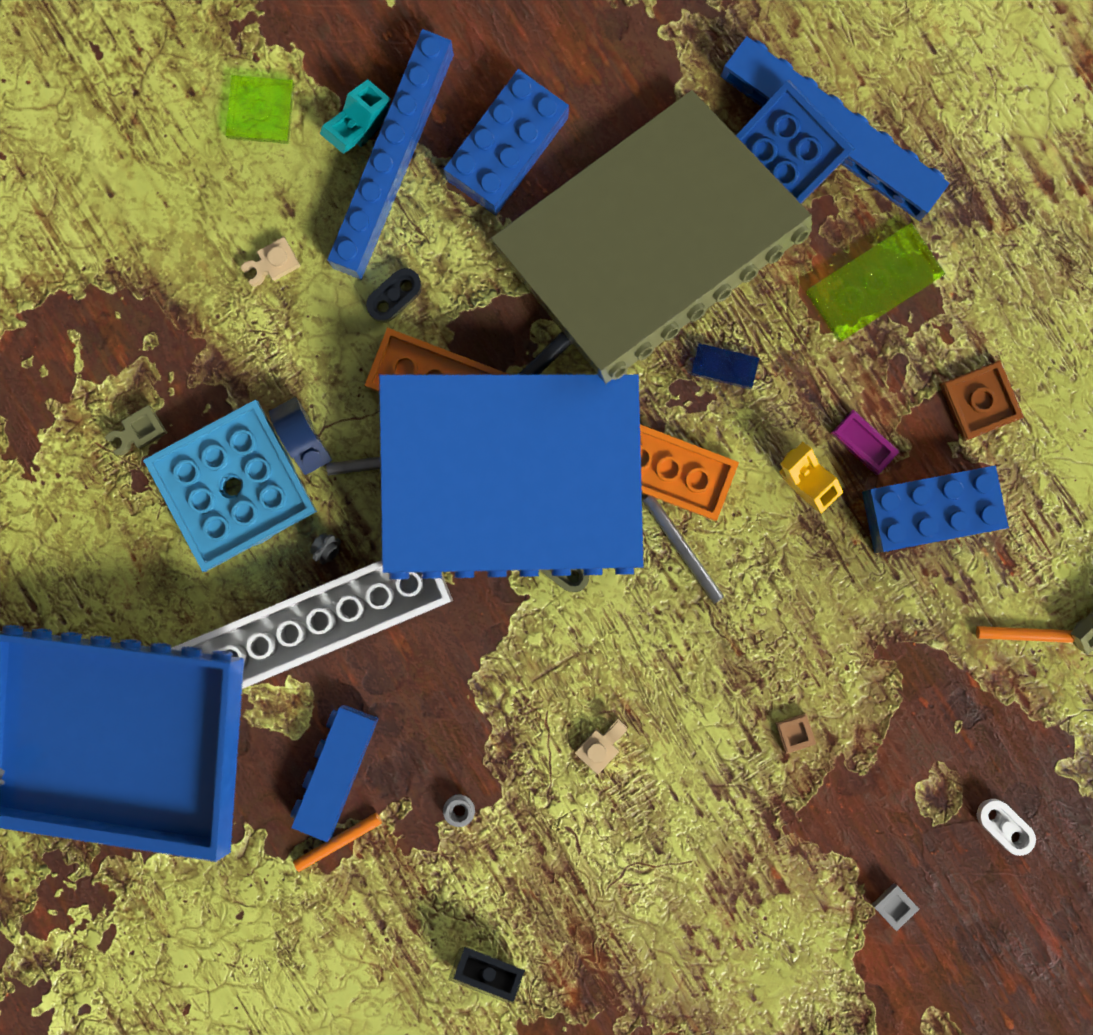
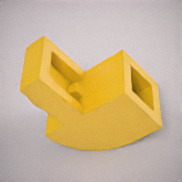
M804 442L796 449L789 451L780 463L782 469L779 472L784 480L820 514L843 493L837 477L818 463L812 448Z

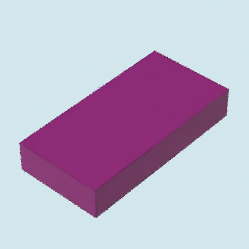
M851 410L830 433L875 475H879L900 452L854 410Z

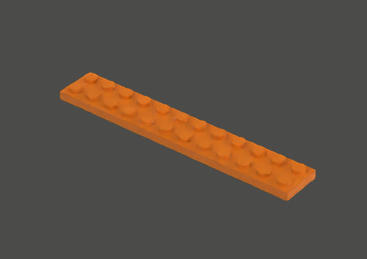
M387 328L364 386L379 392V375L510 374ZM640 424L642 494L716 522L739 462Z

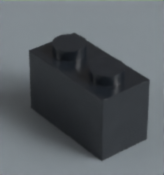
M462 947L459 948L448 980L500 1001L514 1003L525 970L470 948Z

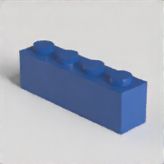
M346 705L340 706L338 711L332 710L326 724V728H329L330 732L326 741L321 739L314 755L315 758H318V762L314 770L309 769L302 785L303 788L307 789L303 800L297 799L290 817L295 819L292 829L325 842L330 840L379 718Z

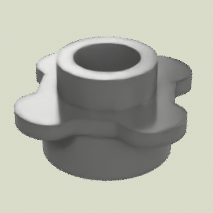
M323 533L318 536L310 549L311 554H313V560L319 561L322 565L332 561L339 552L341 540L339 538L335 539L333 534Z

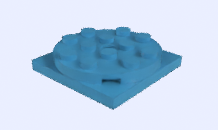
M257 400L244 405L143 460L202 572H207L243 551L267 541L280 531L317 512L294 469L288 453L282 447ZM232 478H237L241 481V490L238 495L231 496L226 492V483Z

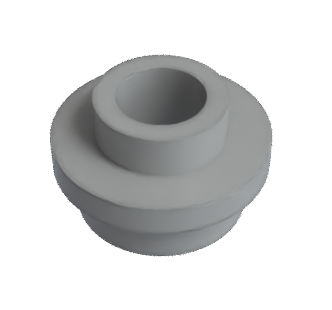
M454 795L446 801L443 815L450 825L464 827L473 820L475 806L467 796ZM456 805H462L465 808V814L458 816L454 813L453 808Z

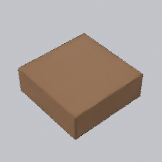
M806 713L775 722L784 753L788 754L816 745Z

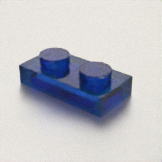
M699 343L690 375L751 390L754 384L759 357Z

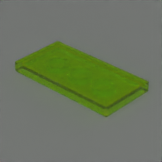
M911 222L810 287L806 293L841 343L934 283L946 273Z

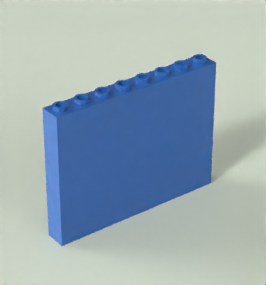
M639 374L623 375L619 379H612L607 384L598 375H379L382 573H389V579H409V573L422 572V579L442 578V572H455V578H474V571H487V577H507V571L519 570L520 577L539 576V570H551L552 576H571V569H583V575H603V569L615 568V575L634 574V568L644 567Z
M3 626V630L0 631V768L5 773L1 778L4 784L0 785V828L214 862L231 852L244 658L232 657V652L216 650L212 651V654L201 653L202 649L199 647H182L181 650L171 649V644L152 643L151 647L141 646L140 640L125 639L121 640L120 643L111 642V637L91 636V639L81 638L82 634L76 632L61 633V636L52 635V630L32 629V632L23 631V626Z

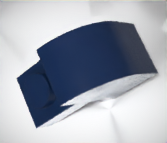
M297 397L268 411L282 444L290 457L294 458L304 475L332 461L328 450L315 432L311 419Z

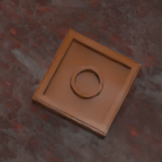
M1000 360L939 384L963 442L1024 418Z

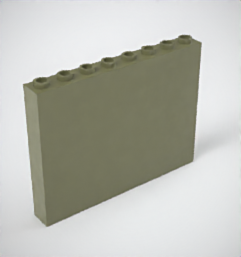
M691 90L495 234L491 239L501 258L603 382L607 384L612 379L616 380L622 377L627 372L628 367L636 361L649 357L654 348L663 341H669L677 336L680 329L690 321L699 320L710 306L716 302L726 300L731 295L733 289L741 283H748L754 279L758 271L768 263L773 264L777 262L791 246L804 242L812 231V215Z

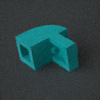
M367 79L347 94L343 111L322 125L320 135L343 154L356 144L362 147L382 124L391 98Z

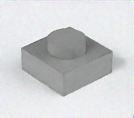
M895 883L871 904L896 931L919 910Z

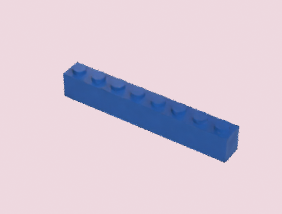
M424 29L421 30L327 259L333 269L362 280L454 56L451 40Z
M746 36L725 64L721 78L761 107L768 102L787 80H790L855 147V150L841 165L916 220L920 221L931 210L950 184L944 179V175L935 168H928L921 163L914 152L908 149L903 150L894 143L893 138L889 134L877 131L870 126L868 120L863 115L852 113L843 106V102L838 97L826 94L818 88V84L813 79L807 76L803 77L794 71L793 66L783 58L778 59L768 52V48L762 42L752 40Z

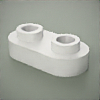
M988 799L979 805L977 810L978 822L1001 846L1010 853L1019 856L1026 855L1033 850L1036 843L1034 831L1007 804L997 799ZM995 809L997 816L995 819L990 820L988 814L991 810ZM1019 832V840L1012 842V834Z

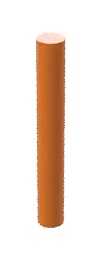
M977 626L976 628L977 639L1073 643L1074 641L1071 635L1073 630Z
M377 813L372 814L331 838L328 842H324L295 859L293 864L298 872L304 870L382 824Z

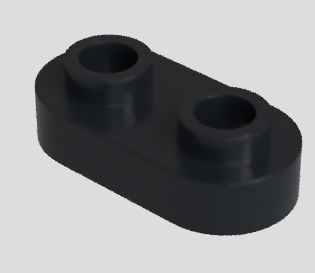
M408 268L399 269L369 295L366 308L370 316L375 321L381 323L393 320L420 295L422 283L418 274ZM404 282L412 284V288L409 291L401 290V285ZM381 303H388L389 308L387 311H378V306Z

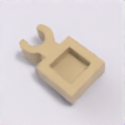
M285 237L257 251L261 260L257 262L247 261L241 265L244 273L252 269L257 271L256 276L248 281L252 287L262 284L265 276L268 274L276 281L301 267Z

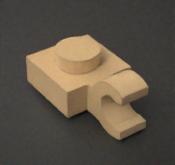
M617 719L604 734L595 729L576 749L575 754L596 774H599L619 753V749L614 743L628 730L627 726Z

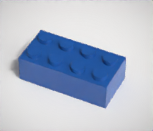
M518 69L444 167L446 180L496 216L567 121L569 105Z
M996 465L862 492L874 553L1009 528Z

